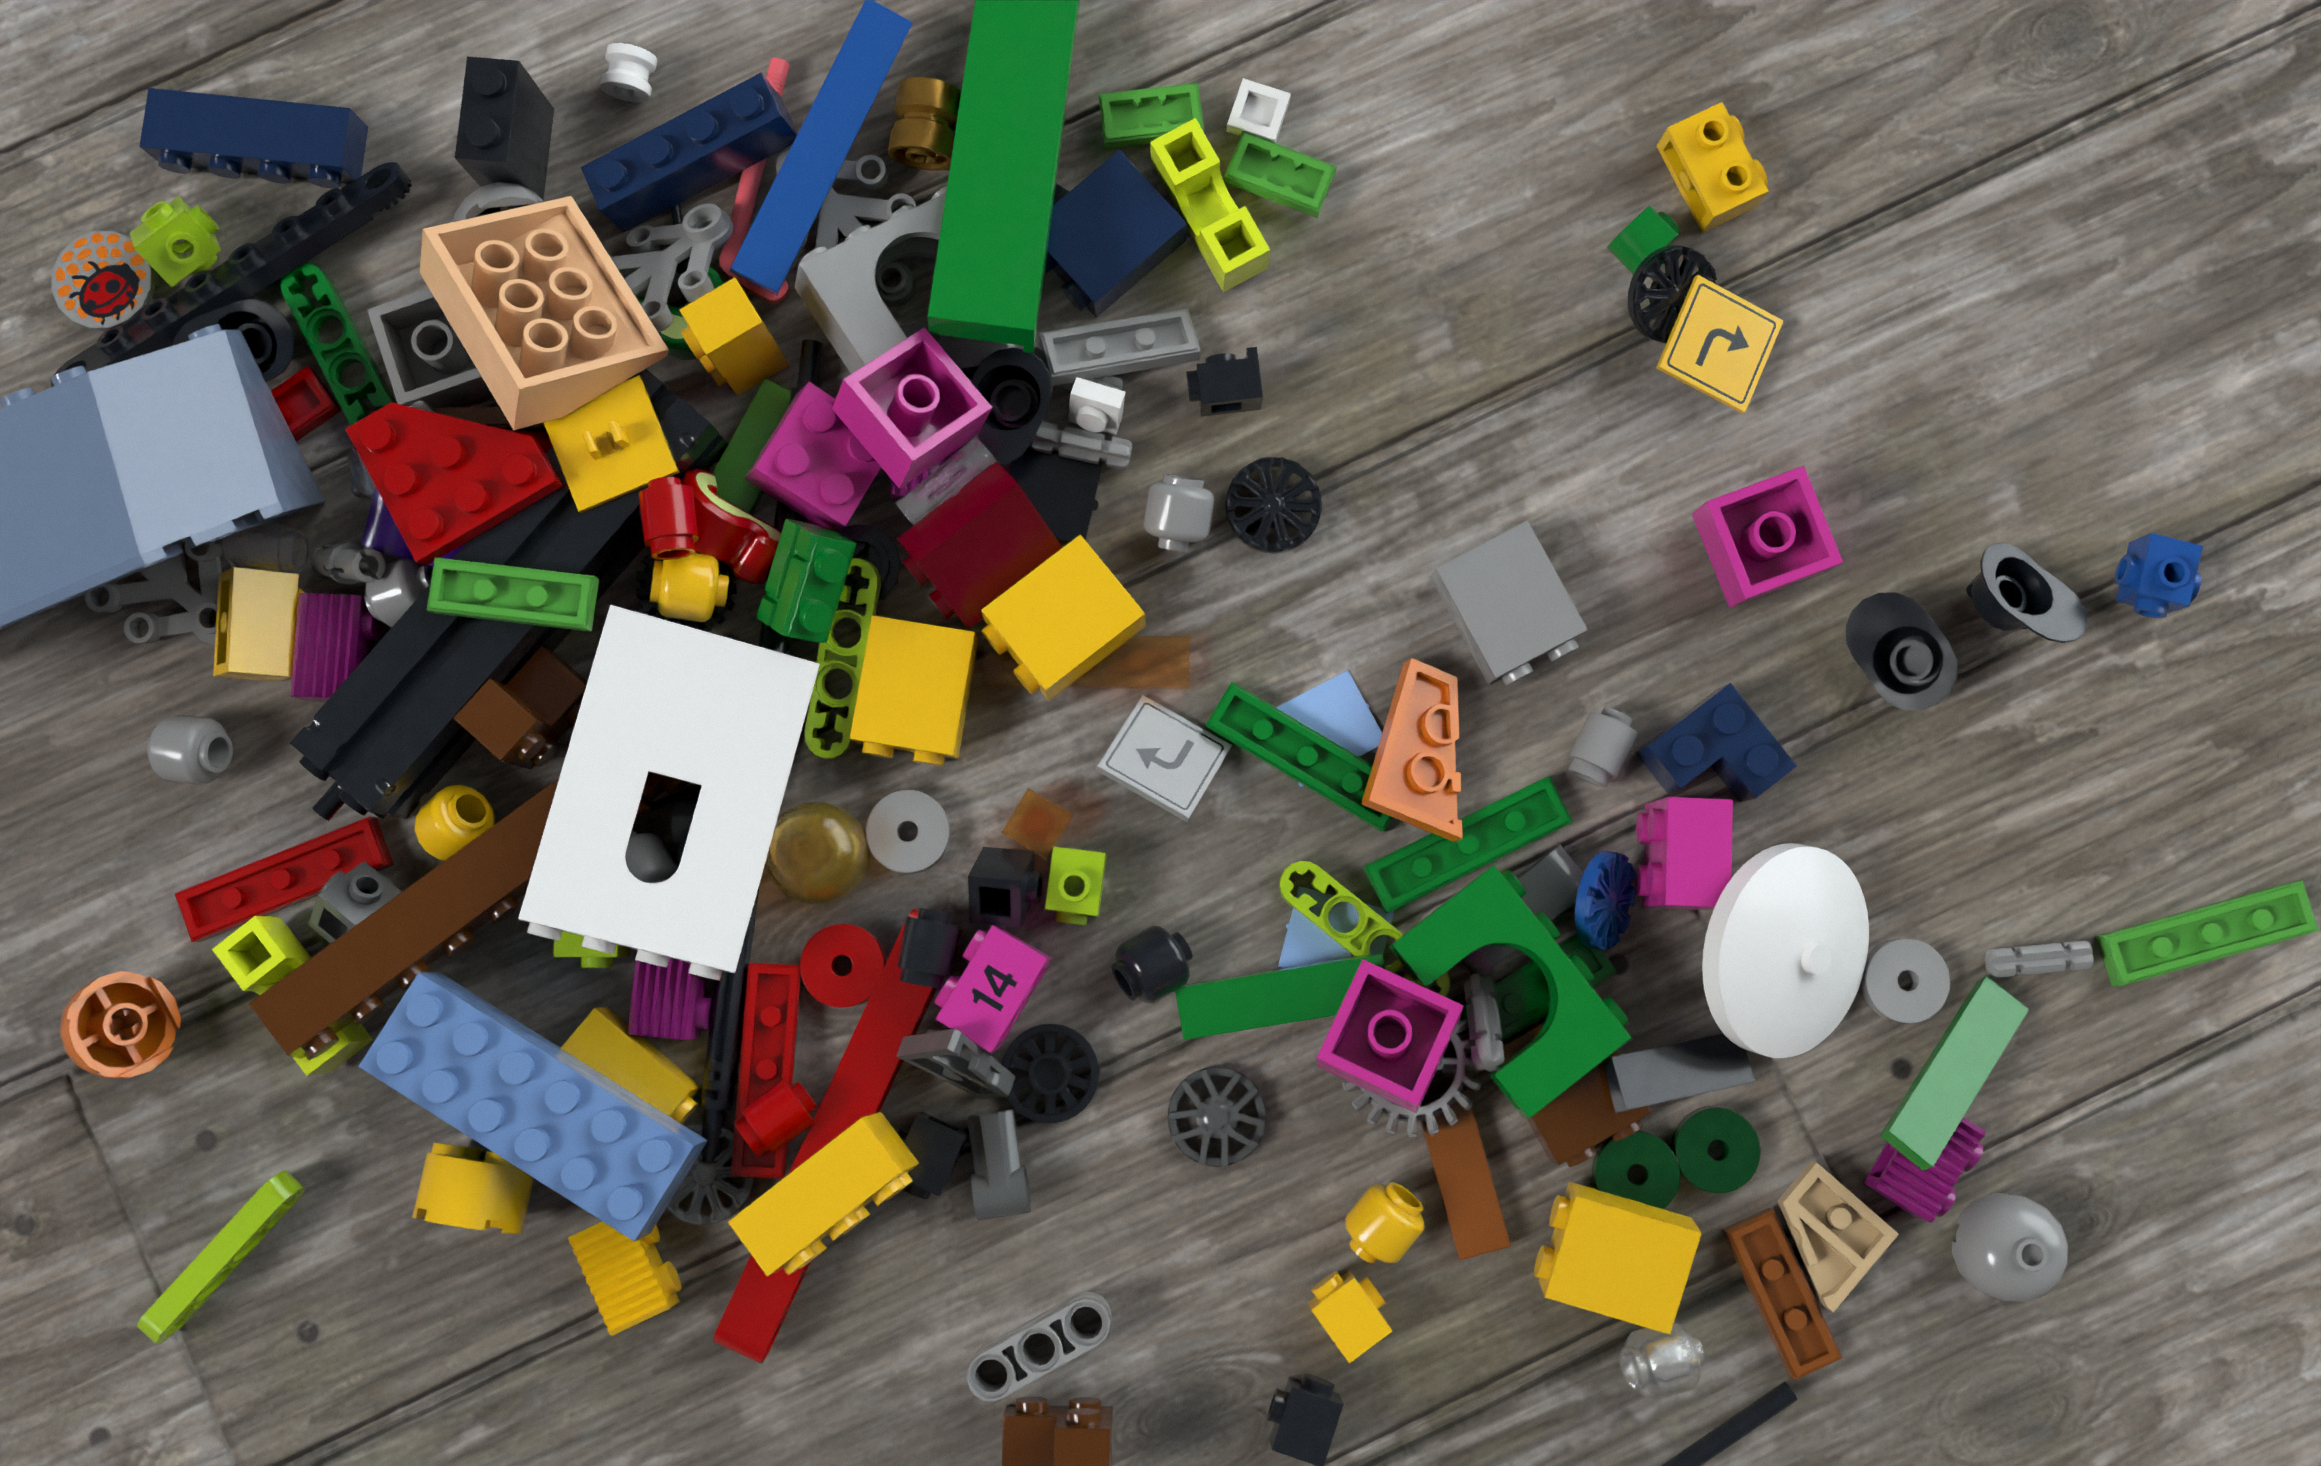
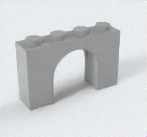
M947 186L937 191L931 200L917 207H914L913 204L905 205L896 210L889 217L888 221L873 228L869 225L859 227L851 232L844 242L830 249L818 247L801 259L798 265L794 288L851 374L907 339L881 299L876 287L875 277L887 264L904 257L918 256L936 260Z

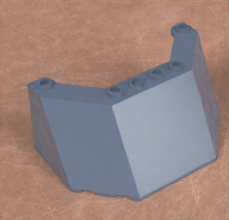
M219 324L211 325L188 335L189 341L89 372H86L84 366L65 370L50 378L54 384L53 387L37 394L30 387L0 398V403L3 407L0 409V630L142 569L184 553L179 545L183 541H187L190 549L204 543L207 545L244 530L281 521L325 502L240 330H221Z

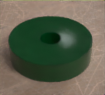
M1707 1106L1687 1114L1677 1125L1671 1143V1150L1677 1158L1681 1176L1693 1186L1711 1193H1728L1739 1189L1752 1178L1760 1161V1142L1753 1126L1739 1113L1722 1107ZM1714 1140H1720L1724 1148L1722 1155L1717 1159H1712L1708 1154V1146Z
M1637 1131L1619 1141H1614L1612 1136L1604 1141L1593 1159L1592 1180L1596 1190L1665 1209L1674 1199L1679 1188L1680 1168L1675 1154L1664 1141L1649 1133ZM1634 1164H1640L1644 1169V1176L1638 1183H1631L1627 1177L1628 1169Z

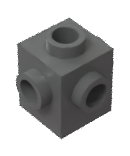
M363 861L347 874L340 871L325 883L317 896L308 925L329 943H332L400 894L401 891L388 876L378 873Z

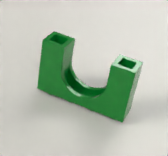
M1493 865L1388 947L1417 984L1424 988L1428 987L1471 952L1488 945H1503L1517 949L1529 956L1539 966L1546 978L1550 994V1006L1546 1021L1532 1040L1500 1064L1498 1070L1489 1073V1076L1522 1117L1530 1119L1632 1037L1624 1028L1629 1023V1020L1620 1007L1610 997L1602 1001L1589 983L1595 978L1585 963L1576 954L1568 958L1555 942L1560 937V933L1550 919L1541 911L1534 915L1521 899L1527 893L1519 880L1508 869L1500 872Z

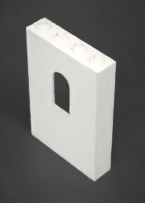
M610 605L518 917L519 920L530 923L527 933L560 941L562 931L584 936L581 947L614 954L616 944L637 949L635 960L667 968L670 958L691 963L689 974L720 981L723 971L735 973L820 664ZM648 772L701 785L679 867L673 876L660 883H646L638 880L629 871L625 860L627 845Z

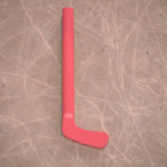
M771 58L766 79L782 97L790 64L780 58ZM766 159L742 171L731 214L734 229L722 247L719 256V266L728 278L733 279L736 277L742 288L775 305L784 301L790 292L786 280L776 296L730 272V267L748 234Z

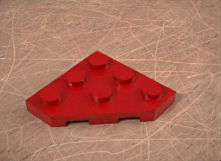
M393 402L345 429L413 558L424 567L434 562L435 557H443L563 487L540 443L529 435Z

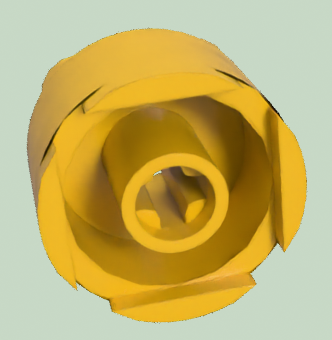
M434 1142L432 1151L426 1154L412 1218L483 1231L494 1227L502 1229L501 1233L522 1234L534 1178L494 1152L486 1151L485 1160L480 1159L482 1151L480 1148Z

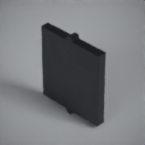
M1028 448L1023 456L1011 462L1009 475L1020 485L1058 541L1070 543L1079 535L1086 541L1092 511L1097 510L1099 507L1095 497L1102 464L1099 463L1097 465L1061 457L1058 454L1042 453Z

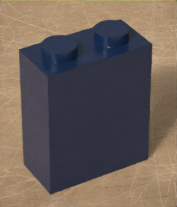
M1119 149L1053 205L1044 272L1048 273L1053 270L1065 283L1061 286V289L1068 300L1080 311L1086 306L1097 318L1187 241V223Z

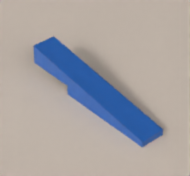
M865 0L730 267V272L776 296L778 295L913 22L874 0Z

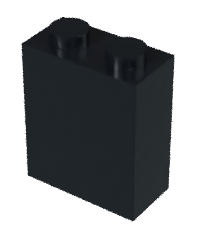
M467 56L455 159L479 186L495 182L519 184L535 192L544 200L554 108L520 61Z

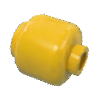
M694 553L691 556L680 559L655 560L649 602L657 603L658 610L662 616L706 622L711 618L715 606L725 607L729 576L719 575V563L715 557Z
M464 785L447 786L437 792L421 807L415 818L414 831L418 842L427 853L439 860L445 861L495 825V814L485 796L474 788Z
M1390 1182L1388 1185L1373 1184L1365 1191L1345 1218L1346 1229L1352 1238L1349 1242L1351 1249L1360 1258L1369 1263H1375L1377 1259L1385 1263H1397L1425 1228L1421 1215L1423 1205L1408 1189L1398 1183Z

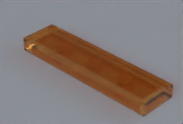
M1133 636L1067 688L1190 690V636ZM984 637V687L1025 688L1013 672L1019 665L1006 650L999 655Z

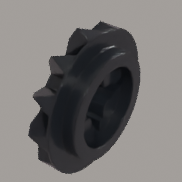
M860 524L842 528L837 533L857 543L852 558H860L870 547L868 550V561L878 569L881 576L879 601L885 600L887 594L898 584L901 560L895 544L884 532L872 526ZM853 574L847 575L844 585L851 587L850 602H840L866 607V604H855L859 589H868L869 579L860 575L858 580H855L851 586Z

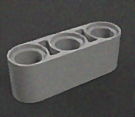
M1085 1291L1072 1296L987 1343L976 1352L967 1370L969 1389L981 1400L994 1402L1003 1399L1097 1347L1106 1339L1110 1330L1112 1312L1109 1303L1103 1296L1095 1292ZM1091 1307L1101 1315L1102 1324L1095 1331L1083 1332L1074 1325L1073 1313L1079 1308ZM1032 1334H1045L1053 1341L1055 1350L1048 1357L1037 1358L1027 1350L1026 1339ZM989 1359L997 1360L1006 1368L1007 1378L998 1384L988 1383L981 1377L979 1365Z

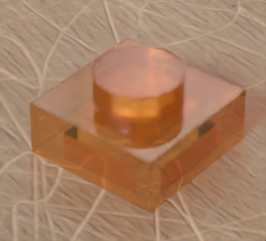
M1028 788L1001 833L1048 860L1053 852V846L1056 847L1074 815Z

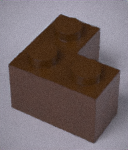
M541 646L506 685L490 678L453 719L500 761L531 770L535 765L540 767L547 763L559 750L560 743L558 740L571 726L574 728L588 681L557 653Z
M1043 1397L1017 1398L1016 1405H1007L1003 1414L1002 1466H1112L1113 1406H1101L1100 1399L1091 1397L1070 1399L1069 1406H1048V1399Z

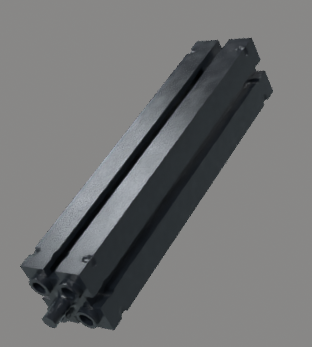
M647 369L632 376L631 378L638 375L641 376L679 470L678 474L670 477H676L681 480L686 472L695 469L710 472V467L714 463L719 462L728 446V442L707 419L682 398L674 394ZM552 446L546 452V456L563 487L468 541L455 555L453 560L595 576L599 579L597 602L646 546L644 543L638 494L640 491L648 488V486L579 513ZM430 584L313 716L312 724L308 727H303L290 742L293 747L304 755L299 762L306 770L320 780L326 781L329 777L335 780L333 785L312 809L328 821L332 819L345 803L361 815H366L367 812H370L384 819L389 813L392 817L407 819L420 804V798L424 794L430 793L476 740L453 719L456 714L490 678L506 685L541 646L554 651L572 629L431 613L427 611Z

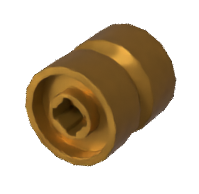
M909 77L902 79L897 86L894 106L895 116L900 120L895 121L894 127L891 130L888 147L889 157L902 165L929 171L949 169L955 132L951 129L956 127L961 91L954 85L934 78Z

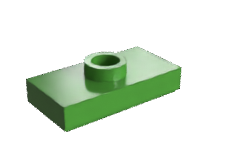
M1198 83L1098 94L1104 149L1150 144L1154 139L1196 118L1204 132Z
M1242 131L1225 173L1224 183L1318 218L1336 174L1337 167Z

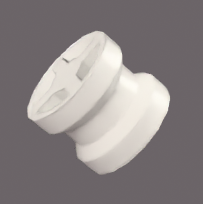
M609 44L605 54V59L609 66L608 71L601 76L600 89L606 94L624 101L635 103L649 101L652 88L648 83L649 75L654 73L656 69V56L650 51L631 44Z

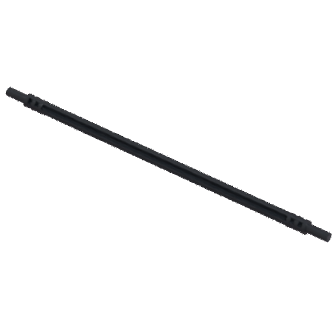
M809 339L802 341L797 387L791 389L789 405L796 394L808 382L818 386L822 342ZM777 500L774 527L781 533L785 519L806 521V518ZM761 622L759 647L789 655L791 637L781 635L773 630L771 626ZM759 887L735 973L723 971L720 981L716 980L700 1100V1108H705L701 1136L708 1140L701 1151V1162L717 1163L715 1158L721 1154L723 1137L720 1138V1135L722 1133L721 1128H724L726 1110H732L747 989L748 965L752 950Z

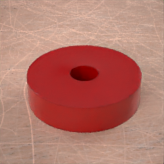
M834 924L821 929L807 942L800 961L801 977L809 993L819 1002L837 1008L852 1007L869 1000L886 964V956L878 939L868 930L853 924ZM842 955L849 957L852 961V970L845 976L838 974L835 970V962Z

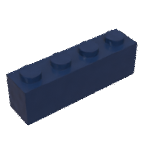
M761 72L581 167V170L599 211L620 230L626 232L791 146L798 133L782 98Z
M148 88L139 147L157 160L159 167L175 173L188 174L191 172V168L208 169L212 174L224 178L238 179L241 177V173L258 174L260 178L274 183L287 184L291 182V178L307 179L310 183L320 187L335 189L340 188L341 183L350 184L361 177L368 126L350 108Z

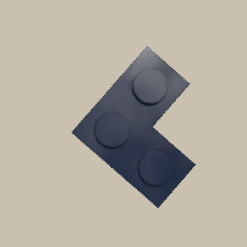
M1731 683L1712 692L1635 752L1667 793L1681 789L1711 766L1739 802L1757 798L1797 767Z

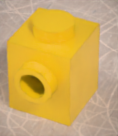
M1350 1270L1343 1276H1340L1335 1271L1323 1278L1312 1288L1311 1291L1315 1296L1308 1301L1309 1307L1349 1364L1392 1332L1388 1322L1378 1310L1386 1302L1367 1276L1358 1282Z

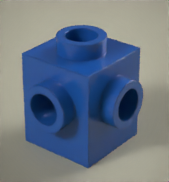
M2155 533L2147 534L2129 542L2127 554L2120 560L2115 573V583L2119 585L2116 601L2133 605V611L2136 614L2151 618H2165L2168 613L2190 606L2201 586V575L2197 571L2203 546Z

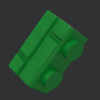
M785 519L765 587V591H767L766 596L762 597L756 618L764 624L771 626L773 630L781 635L827 643L857 543L841 536V534L830 528Z

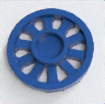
M1612 851L1598 853L1590 861L1582 876L1576 897L1575 925L1580 941L1588 948L1602 951L1612 949L1620 941L1619 933L1624 934L1629 925L1631 916L1627 913L1629 906L1634 907L1636 894L1635 887L1631 886V882L1635 880V871L1632 863H1628L1629 858L1622 853Z

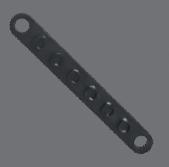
M388 162L373 168L342 189L335 188L325 192L316 201L315 206L299 216H289L282 219L275 225L272 233L254 244L246 243L241 245L231 253L226 262L211 271L204 270L195 274L187 281L183 289L167 299L159 298L152 301L143 309L140 316L126 325H117L106 330L98 338L97 343L68 360L54 375L78 366H84L86 372L173 346L174 338L184 324L197 316L250 298L372 221V214L375 212L383 211L384 207L386 210L390 209L391 202L397 205L399 203L397 198L404 199L406 197L404 193L410 192L409 187H412L410 178L398 163Z

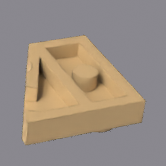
M1814 1161L1808 1163L1777 1200L1820 1303L1833 1313L1899 1235L1821 1165Z

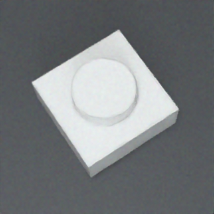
M1243 78L1227 123V132L1241 136L1242 131L1276 143L1290 102L1291 93Z
M1076 377L1070 393L1068 421L1076 423L1090 432L1103 431L1117 435L1122 421L1126 392Z

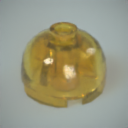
M804 802L786 810L777 819L765 866L773 884L787 897L808 905L831 904L847 896L863 881L870 863V849L865 831H863L861 824L848 810L828 802Z

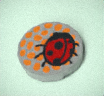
M92 231L74 239L60 252L52 269L51 291L58 308L72 322L89 330L105 332L113 326H124L140 316L143 309L149 303L156 300L153 298L155 285L159 287V274L134 249L131 238L114 231Z

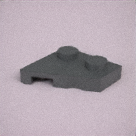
M955 1028L942 1031L928 1029L924 1034L905 1036L896 1057L980 1099L1009 1096L1016 1077L1003 1067L996 1058L990 1056Z

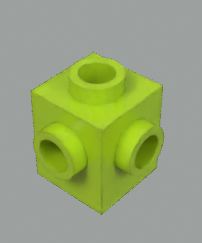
M180 196L170 203L163 200L151 206L141 217L143 223L130 232L134 249L171 287L190 273L195 275L201 271L208 270L218 258L216 254L221 251L217 237L214 234L219 230L218 225L200 205L197 204L190 208Z

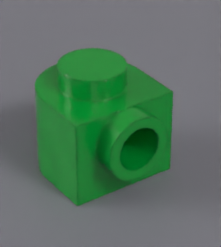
M1649 205L1612 240L1607 248L1634 275L1641 262L1657 249L1669 246L1680 235V229L1670 216L1664 212L1657 213ZM1664 260L1659 261L1660 267L1664 264Z

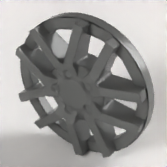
M1207 1067L1187 1076L1175 1089L1168 1108V1125L1174 1142L1186 1156L1201 1165L1224 1167L1241 1161L1256 1149L1266 1126V1108L1258 1088L1245 1075L1226 1067ZM1209 1076L1231 1077L1222 1092L1218 1094ZM1201 1078L1204 1079L1211 1096L1206 1097L1202 1101L1190 1087V1085ZM1240 1082L1247 1088L1248 1092L1234 1104L1227 1096L1236 1083ZM1184 1091H1186L1197 1108L1177 1111L1178 1102ZM1253 1097L1258 1111V1118L1239 1112ZM1195 1116L1198 1127L1179 1133L1176 1119ZM1239 1120L1257 1126L1252 1139L1234 1130ZM1203 1134L1200 1154L1192 1150L1185 1143L1184 1139ZM1228 1136L1246 1145L1239 1152L1228 1156ZM1210 1137L1221 1138V1158L1206 1156Z

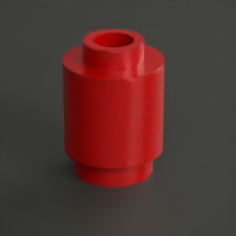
M661 477L650 480L648 488L640 491L638 496L644 543L646 546L651 547L652 558L672 560L693 555L695 553L694 543L699 540L692 487L682 485L681 480L676 477Z
M783 1079L742 1110L744 1116L734 1122V1125L758 1157H761L769 1150L774 1154L814 1124L815 1120L810 1112L818 1106L799 1081L790 1087Z

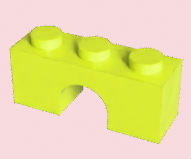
M1196 118L1151 141V165L1179 215L1187 223L1190 235L1223 293L1267 270L1270 248L1246 206L1239 209L1231 198L1221 175L1220 160Z
M254 916L212 949L243 991H252L259 995L311 958L283 919L271 916ZM353 1021L336 1033L339 1041L322 1055L314 1059H310L308 1055L302 1059L293 1058L306 1076L332 1073L373 1039L362 1024L357 1025Z

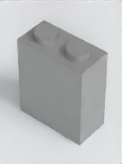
M1528 520L1437 567L1430 576L1488 685L1502 678L1506 686L1533 672L1529 663L1546 654L1550 661L1553 662L1579 648L1575 639L1588 630Z

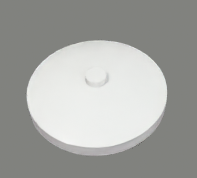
M1788 843L1772 846L1748 860L1734 874L1720 895L1705 936L1702 962L1703 984L1707 1003L1717 1026L1737 1046L1772 1058H1788L1803 1054L1825 1040L1839 1025L1852 1005L1866 966L1869 946V921L1861 887L1850 868L1840 858L1827 850L1802 844Z

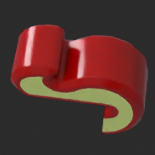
M698 469L686 472L681 479V484L688 485L693 489L699 540L694 543L695 553L713 556L717 561L730 565L735 576L751 584L765 583L768 580L781 532L772 525L716 495L718 488L714 474Z

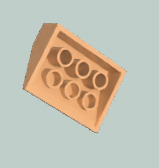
M572 196L423 229L419 273L513 430L564 417L667 357L668 347Z

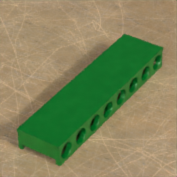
M975 0L927 316L929 333L936 341H940V335L1021 345L1023 346V352L1034 353L1080 0Z

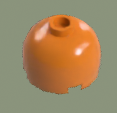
M119 971L92 979L72 995L62 1012L60 1037L66 1054L79 1068L101 1078L126 1079L152 1071L169 1057L174 1046H171L175 1040L176 1030H180L181 1016L174 996L162 982L152 977L146 978L141 974Z

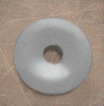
M900 790L885 796L874 806L866 825V839L871 853L883 866L899 873L913 874L930 869L942 859L949 847L951 825L946 811L934 798L920 791ZM913 822L918 828V834L914 840L905 842L900 837V828L905 823Z
M1893 939L1879 944L1867 955L1860 987L1865 1001L1879 1016L1893 1022L1917 1023L1934 1016L1943 1007L1949 995L1950 975L1944 959L1930 945L1915 939ZM1903 971L1909 973L1912 979L1911 986L1905 991L1898 984V977Z

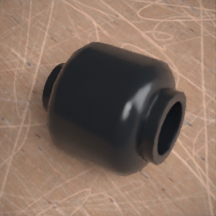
M1150 926L1118 946L1115 954L1116 962L1112 964L1111 968L1119 987L1130 1000L1134 1001L1139 998L1144 1003L1154 1004L1187 983L1190 976L1188 961L1193 958L1188 943L1180 933L1175 932L1171 935L1160 926Z

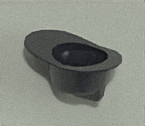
M255 299L237 301L197 316L182 326L173 342V345L189 341L188 335L215 324H219L221 330H240L265 382L275 379L286 371L293 359L295 345L294 333L282 312L267 302Z
M1014 347L997 350L985 358L971 380V383L993 407L979 434L960 447L964 456L979 465L991 466L996 461L1001 466L1007 465L1023 456L1033 442L1050 405L1053 386L1049 370L1043 361L1033 353L1023 352V349Z
M1995 543L1983 552L1980 561L1981 572L1969 583L1966 592L1972 598L1978 613L1988 624L2002 631L2029 629L2047 640L2060 643L2076 641L2085 633L2088 622L2085 608L2077 595L2063 582L2036 564L2030 556L2016 546L2007 543Z
M1897 592L1877 593L1863 599L1851 611L1846 624V644L1854 660L1886 701L1904 710H1924L1939 704L1952 691L1957 679L1958 660L1944 634L1926 610L1913 598Z

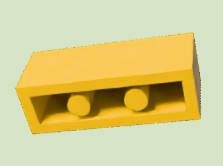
M736 277L680 309L688 324V327L680 332L695 357L701 361L706 371L712 375L719 387L728 383L736 395L739 396L763 382L764 378L768 379L790 366Z

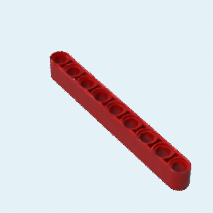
M916 908L912 909L908 917L917 918L919 910ZM905 923L814 1117L815 1123L810 1126L788 1175L860 1118L879 1113L904 1061L896 1057L902 1039L905 1036L916 1035L937 988L899 981L902 968L897 967ZM961 929L958 931L956 946L962 933ZM750 1255L716 1329L713 1342L762 1364L780 1331L811 1262L790 1275L782 1268L767 1277L753 1256Z

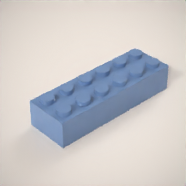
M418 972L358 1066L634 1242L651 1233L708 1141L441 972Z

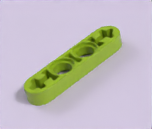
M852 558L847 575L853 574L855 567L862 568V577L869 579L868 589H859L855 604H866V613L864 615L855 610H836L827 643H820L816 663L820 665L809 703L805 726V742L809 750L821 758H835L842 755L853 744L850 734L871 616H876L881 589V576L878 569L871 562L860 558ZM844 585L840 601L849 603L851 587ZM843 618L854 619L861 628L860 641L851 648L840 646L834 638V627ZM834 669L846 671L851 676L853 682L850 694L843 699L832 697L825 688L826 676ZM821 702L830 707H849L848 716L842 713L836 715L835 730L843 733L842 741L834 742L831 749L825 747L824 738L817 736L818 728L827 727L831 711L820 712Z
M1298 861L1292 863L1282 872L1279 878V890L1282 898L1354 957L1370 954V945L1377 936L1388 935L1396 941L1404 935L1312 862ZM1307 871L1311 872L1314 875L1311 885L1322 895L1325 894L1327 886L1336 891V894L1323 904L1318 917L1309 910L1310 907L1318 903L1305 893L1299 896V898L1294 897L1290 893L1294 884L1289 880V877L1293 872L1300 876ZM1339 902H1347L1353 905L1358 914V922L1355 928L1346 933L1334 930L1328 919L1331 908ZM1397 958L1392 964L1386 965L1385 969L1394 973L1403 964ZM1448 972L1433 982L1438 988L1436 993L1444 997L1447 996L1450 990ZM1406 973L1402 974L1401 977L1416 983V981Z
M283 1170L269 1179L138 1321L137 1327L155 1345H159L173 1336L298 1202L306 1188L287 1170Z

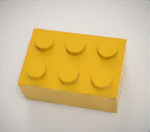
M882 1112L865 1116L729 1220L728 1223L767 1277L782 1268L790 1275L797 1269L807 1265L827 1249L822 1242L824 1237L829 1235L834 1241L866 1219L870 1213L864 1207L873 1200L879 1206L912 1183L913 1180L908 1172L917 1166L919 1162Z

